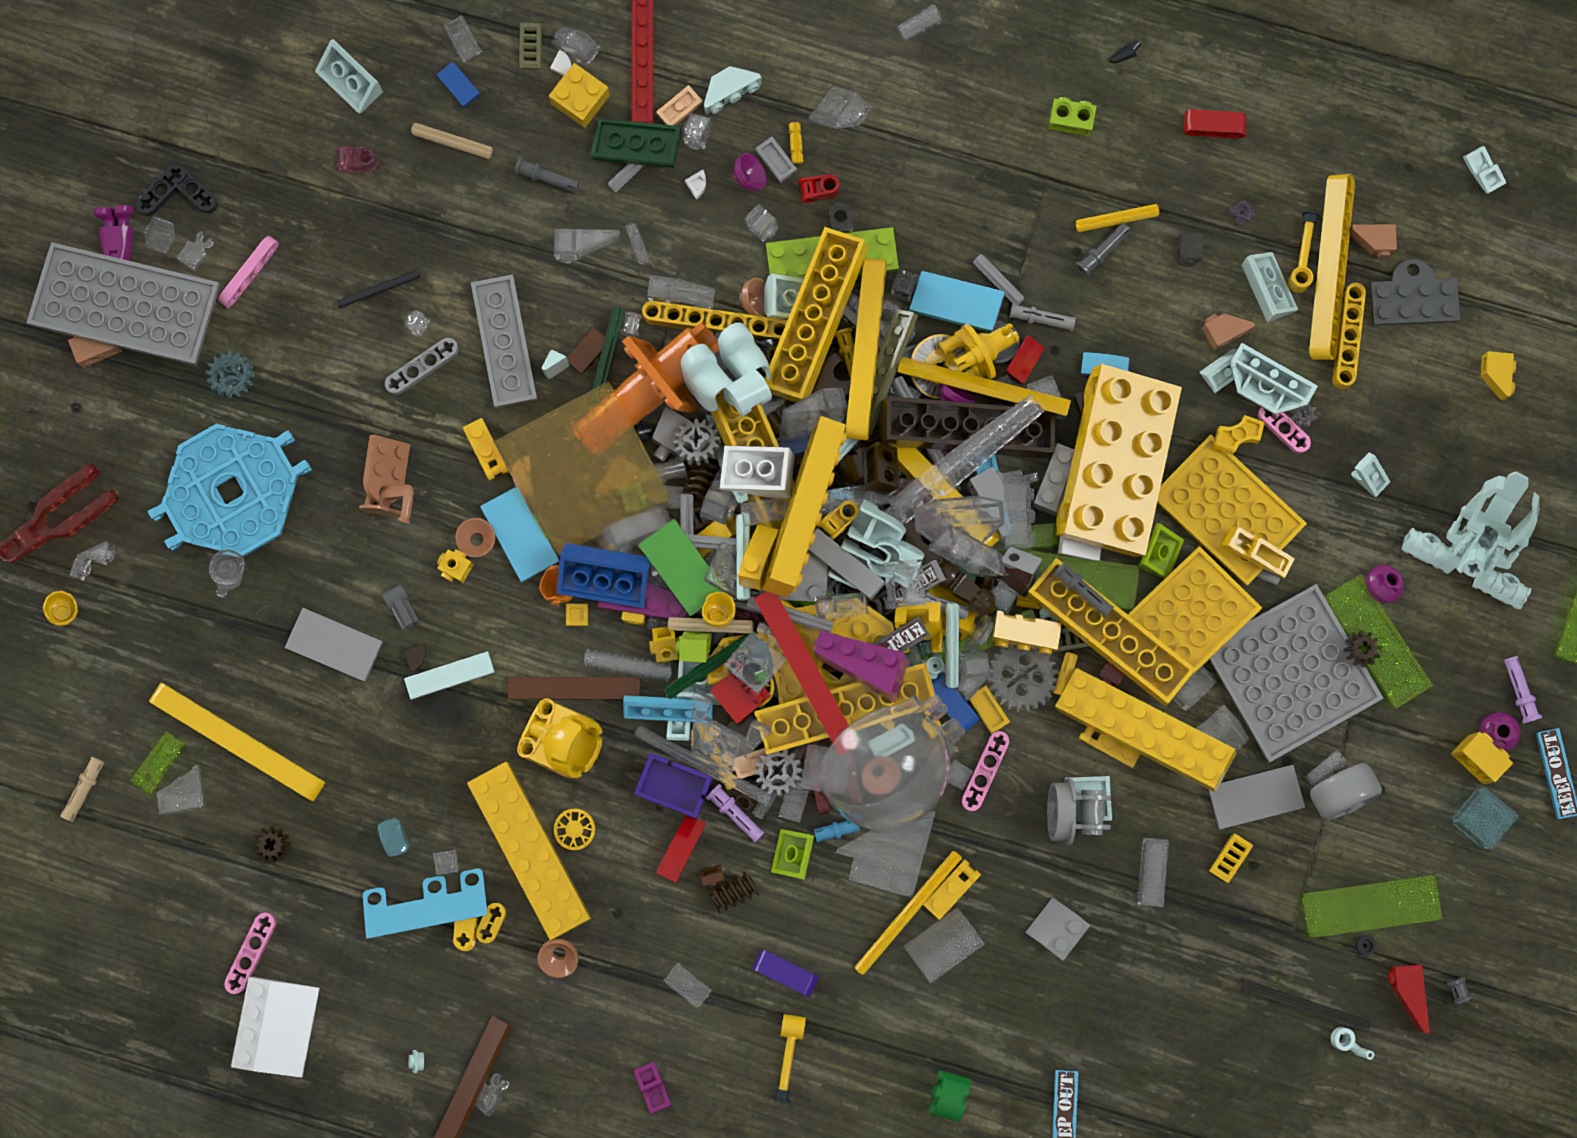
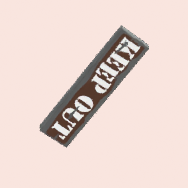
M918 616L873 644L904 652L929 637L930 633Z

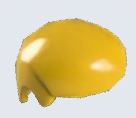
M56 591L46 597L43 611L50 623L56 626H65L76 619L78 606L71 594L64 591Z
M717 591L709 594L702 607L705 623L711 627L723 628L730 624L736 610L733 598L725 592Z

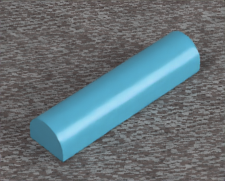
M625 695L623 700L624 718L712 723L713 700L669 699L665 697Z

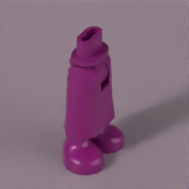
M119 205L115 206L114 209L108 207L93 209V215L104 223V227L99 228L103 255L130 261L133 227L128 225L129 219L134 214V207ZM116 218L118 220V226H115Z

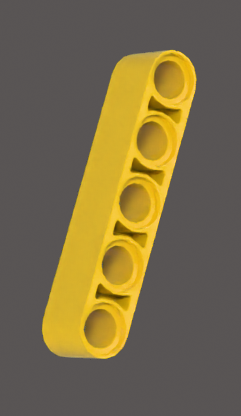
M1359 283L1350 284L1343 295L1338 353L1334 360L1332 377L1333 385L1339 390L1349 388L1355 382L1357 376L1366 295L1364 286ZM1349 291H1355L1358 299L1350 297ZM1347 312H1353L1356 319H1349ZM1344 333H1351L1353 341L1347 340ZM1342 353L1349 354L1351 357V361H1345L1342 357ZM1340 374L1348 376L1349 382L1341 381Z

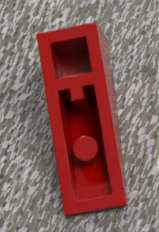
M687 815L684 817L656 872L657 874L675 883L678 882L706 825L705 822Z
M1422 965L1390 967L1391 972H1388L1389 985H1392L1393 991L1420 1033H1430Z

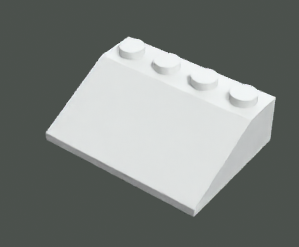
M255 976L249 977L231 1067L303 1077L320 988Z

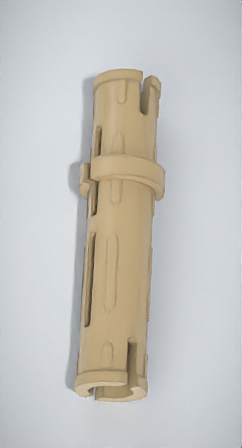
M91 757L84 773L80 774V780L60 815L62 818L74 822L89 790L97 782V775L105 764L103 761Z

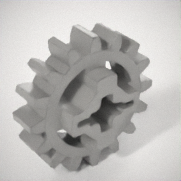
M695 419L694 424L686 421V427L679 426L681 433L676 432L674 434L677 440H674L673 443L676 447V454L680 455L682 461L687 459L689 465L696 461L699 466L702 460L706 464L709 463L708 457L716 458L714 451L720 452L718 444H721L722 441L719 437V431L715 429L713 423L708 425L705 419L702 423Z
M785 749L783 753L778 751L768 754L767 757L761 754L762 763L756 762V766L760 768L754 771L755 775L760 776L756 782L758 784L764 783L761 789L765 791L769 788L770 795H773L775 791H777L779 797L782 796V791L789 795V788L797 789L795 782L802 781L798 774L803 773V770L797 768L801 762L800 760L794 761L796 755L794 753L788 755V749ZM775 758H784L781 761H773ZM791 765L793 767L792 777L789 776V769L791 768ZM767 766L769 774L766 776L765 779L764 771L765 767ZM776 768L782 770L783 774L781 776L776 775ZM776 783H785V785L782 786H774Z

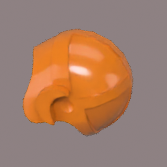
M553 565L546 569L539 586L543 597L551 602L553 606H559L561 602L566 603L573 598V596L557 594L559 565Z

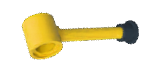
M1304 210L1302 212L1305 227L1299 264L1288 278V287L1295 293L1305 292L1313 281V273L1307 268L1313 226L1316 225L1317 218L1320 216V213L1314 210ZM1296 276L1303 277L1305 283L1297 282Z
M788 1014L783 1016L780 1036L786 1037L787 1040L779 1089H776L775 1097H773L775 1101L790 1103L791 1101L789 1100L790 1091L788 1090L795 1041L796 1039L803 1040L806 1017Z

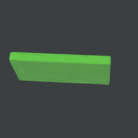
M675 519L638 544L690 616L703 607L709 594L717 591H726V588Z

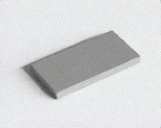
M302 608L285 648L366 682L383 641Z
M1294 765L1223 782L1219 785L1216 793L1208 789L1218 829L1305 808Z

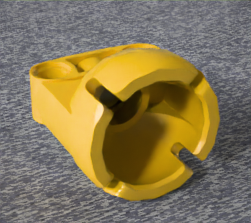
M546 698L539 702L532 713L518 744V754L530 762L561 776L579 778L582 776V772H587L593 766L602 746V738L599 735L602 734V728L594 719Z

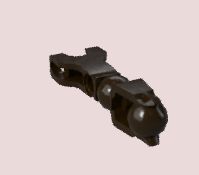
M900 515L897 520L906 529L904 542L917 547L925 555L919 569L929 562L936 560L946 579L938 584L940 588L948 589L955 597L968 603L970 610L978 616L992 613L996 607L994 593L986 588H979L965 573L961 572L956 564L947 562L924 543V535L919 525L905 515ZM877 548L884 556L887 557V554L883 550Z

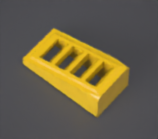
M1232 834L1209 872L1229 883L1253 845L1237 834ZM1234 842L1244 848L1243 851L1234 847ZM1229 850L1233 851L1234 853L1239 855L1238 859L1231 856L1227 852ZM1225 857L1233 862V867L1222 861ZM1219 864L1229 870L1228 875L1217 868Z

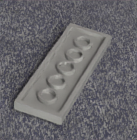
M513 274L472 282V293L494 407L500 408L538 400Z

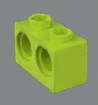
M1065 97L1054 98L1048 130L1090 137L1096 106L1088 101H1080L1078 103L1072 102ZM1057 111H1065L1067 116L1060 117ZM1085 114L1088 120L1082 121L1078 118V115Z
M684 631L683 635L679 636V641L677 640L676 654H679V661L706 662L711 653L712 632Z

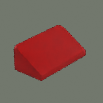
M1027 335L1008 366L1005 375L1024 385L1045 347Z

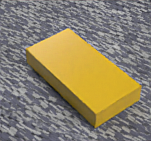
M986 685L967 697L991 734L1010 723Z

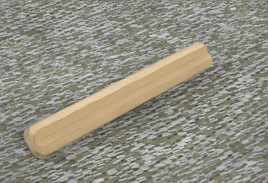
M414 123L411 129V133L415 136L483 158L490 159L493 153V149L490 146L418 123Z
M670 617L668 629L674 631L753 633L754 622L752 620H732L725 627L718 628L711 627L705 623L703 618Z

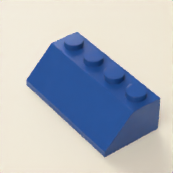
M565 543L560 555L557 594L644 608L650 579L651 562L646 556Z

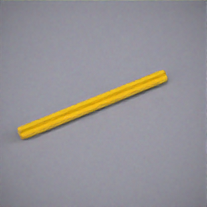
M952 851L858 962L855 970L861 975L867 972L959 863L962 857L957 852Z

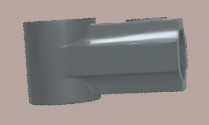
M402 583L382 593L387 606L393 611L402 630L411 628L420 622L409 602V595Z

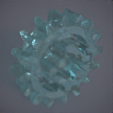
M232 350L228 351V355L221 351L220 358L213 356L215 362L208 363L207 365L211 370L205 372L210 376L207 382L213 384L211 389L214 392L218 390L220 396H223L226 392L228 398H231L232 393L240 396L239 391L241 389L247 392L245 386L246 384L252 385L249 378L254 377V374L249 371L253 366L247 364L249 359L246 356L242 358L240 352H237L234 356ZM240 364L243 367V375L239 371L241 368ZM224 372H226V373H227V372H229V373L233 372L236 376H234V375H232V376H231V375H228V376H227ZM217 373L220 375V380H219L220 383H218V381H217V377H216V374H217Z

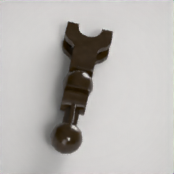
M836 352L824 360L807 406L788 400L781 406L780 411L776 409L766 416L775 438L791 431V427L802 424L806 415L810 417L829 402L835 400L840 402L849 401L851 379L845 382L836 379V373L845 363L844 356L841 353Z

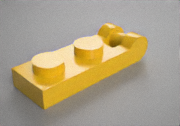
M482 418L462 427L489 481L494 479L495 475L501 472L504 474L509 471ZM496 460L498 465L490 468L489 463Z
M1089 727L1086 728L1084 733L1080 734L1079 740L1130 768L1134 767L1140 756L1136 751L1101 733L1096 741L1092 738L1095 730Z
M966 859L962 861L923 904L939 920L981 875L979 871H974L969 866L970 863ZM962 872L969 877L965 882L958 877Z

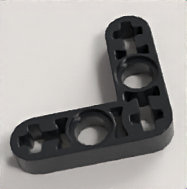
M174 164L138 198L136 206L143 215L152 216L178 190L204 213L210 214L216 211L218 201L185 168ZM175 171L177 173L180 172L181 177L179 179L177 177L174 178L173 173ZM167 178L170 182L173 183L172 187L167 181H165ZM190 184H196L198 190L194 194H188L187 187ZM161 185H166L168 188L167 193L164 195L157 194V188ZM152 194L158 199L157 202L151 197ZM202 195L206 200H210L211 206L205 205L199 197ZM144 202L150 203L152 207L148 209L145 208L143 204Z

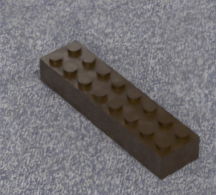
M887 396L880 402L879 442L897 447L1048 458L1055 453V413L1035 408Z

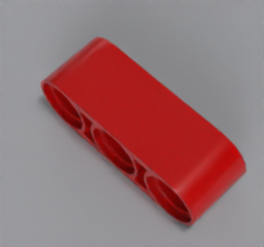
M1187 110L1185 111L1184 134L1200 137L1244 138L1246 136V114L1230 111Z

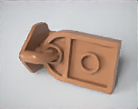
M370 435L363 477V486L367 497L365 504L359 505V509L363 513L398 517V521L410 524L409 519L414 491L412 486L404 485L410 444L378 435ZM397 499H403L402 510L389 508L390 503L395 502Z

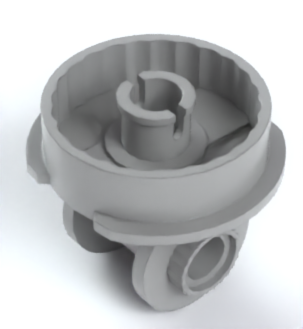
M1067 778L1064 783H1051L1047 801V825L1050 839L1052 841H1063L1065 845H1071L1076 829H1081V835H1103V830H1111V825H1103V815H1101L1103 801H1111V796H1103V790H1082V795H1076L1075 785L1071 778ZM1076 800H1081V824H1076Z

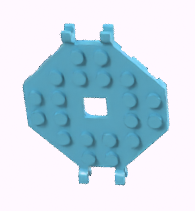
M215 424L178 445L176 460L170 472L165 496H163L162 503L147 511L151 519L155 521L164 517L166 513L178 534L164 541L167 547L173 551L186 542L244 557L281 536L298 476L312 471L311 466L306 460L292 467L281 448L296 441L293 435L286 431L277 438H272ZM235 477L244 493L237 499L225 504L216 487Z

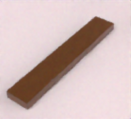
M508 677V699L624 700L625 695L640 696V677Z
M495 1016L491 1017L434 1138H460L512 1025Z

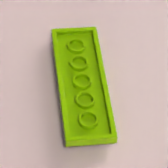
M893 227L846 233L866 241L868 251L865 258L886 259V272L899 270ZM821 236L766 243L770 275L773 273L804 279ZM863 264L861 266L858 276L862 275Z

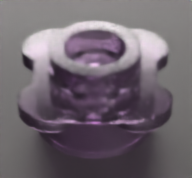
M1240 200L1235 207L1232 206L1229 209V214L1234 216L1238 225H1243L1245 220L1253 218L1255 214L1245 200Z

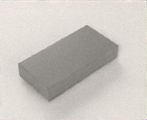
M770 137L755 148L757 154L779 183H782L797 172V168L773 137Z

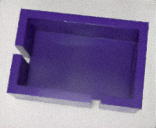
M650 753L634 795L698 819L704 803L701 796L707 795L713 777L676 762L669 766L670 761L668 759Z

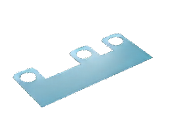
M472 869L463 871L460 874L462 892L447 894L445 878L443 876H436L423 881L424 899L390 906L386 904L384 888L366 890L363 893L366 939L488 915L482 870ZM475 873L479 876V881L476 885L468 886L465 883V878L468 874ZM435 880L439 881L442 885L441 890L437 893H430L428 891V884ZM373 892L380 893L382 897L377 905H371L367 901L368 896Z

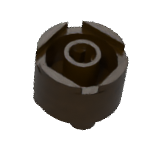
M870 445L859 448L855 454L846 456L835 466L850 493L860 489L861 485L865 488L863 449Z

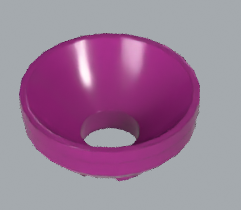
M744 153L736 159L733 175L740 187L750 191H758L764 188L767 178L759 160L749 153Z
M941 383L938 385L941 401L974 403L975 401L974 397L967 390Z
M1381 564L1369 570L1366 576V587L1369 594L1380 603L1389 604L1395 602L1404 591V582L1401 574L1390 565ZM1387 575L1394 577L1395 586L1388 583Z
M1497 712L1488 715L1483 719L1479 727V732L1489 735L1494 741L1492 744L1498 749L1501 748L1509 751L1516 746L1520 739L1521 731L1518 722L1506 713ZM1500 725H1505L1509 729V735L1506 738L1500 737L1497 733Z

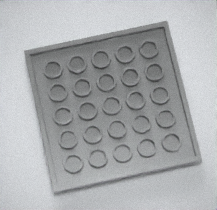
M1317 584L1249 621L1209 659L1268 763L1384 699L1366 667L1362 668L1360 663L1357 666H1353L1354 658L1346 659L1350 652H1343V649L1350 647L1345 643V640L1349 638Z

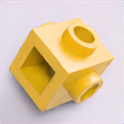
M457 549L454 552L447 550L446 554L442 553L439 557L437 569L442 572L441 576L451 582L453 579L464 583L474 564L465 559L467 555Z
M668 626L652 628L653 641H649L651 654L656 655V662L677 660L676 642L677 640L679 641V637L675 638V631L669 630Z

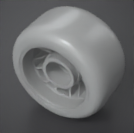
M1360 763L1338 772L1314 786L1310 791V797L1320 816L1324 820L1330 821L1352 813L1381 795L1382 787L1372 768L1366 763Z

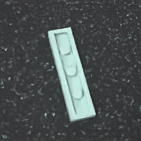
M487 651L404 678L410 699L413 700L493 674L495 671Z

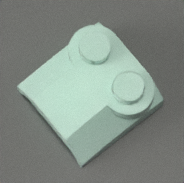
M773 273L769 275L764 286L765 315L769 318L788 320L804 279Z

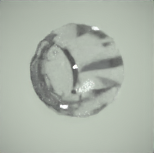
M413 310L406 315L404 327L410 329L412 334L422 337L430 331L431 319L424 317L425 314L420 311Z

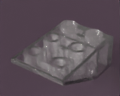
M843 387L820 389L783 410L779 440L791 441L809 438L813 427L821 416L845 424L848 406Z

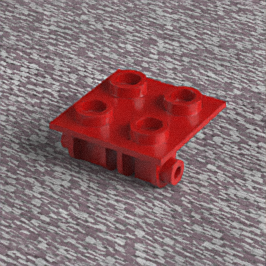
M745 663L735 672L731 670L732 672L710 689V692L737 724L771 697V694L764 686L757 692L736 674Z

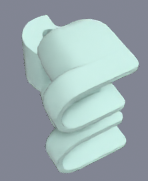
M742 323L729 325L718 338L721 360L726 368L735 376L736 381L732 382L717 364L715 355L707 345L698 344L691 347L681 359V369L687 389L708 411L718 410L715 396L721 389L725 401L733 405L741 416L751 412V408L755 405H763L772 399L771 391L766 381L756 371L757 368L761 367L767 375V379H771L769 363L763 352L755 344L752 333Z
M865 499L847 535L873 548L877 547L887 554L886 559L883 560L860 549L857 543L847 538L841 544L842 549L850 553L881 579L882 577H887L905 587L910 586L925 556L917 547L901 540L906 532L902 523L879 510L877 505ZM829 569L828 576L855 588L833 569Z

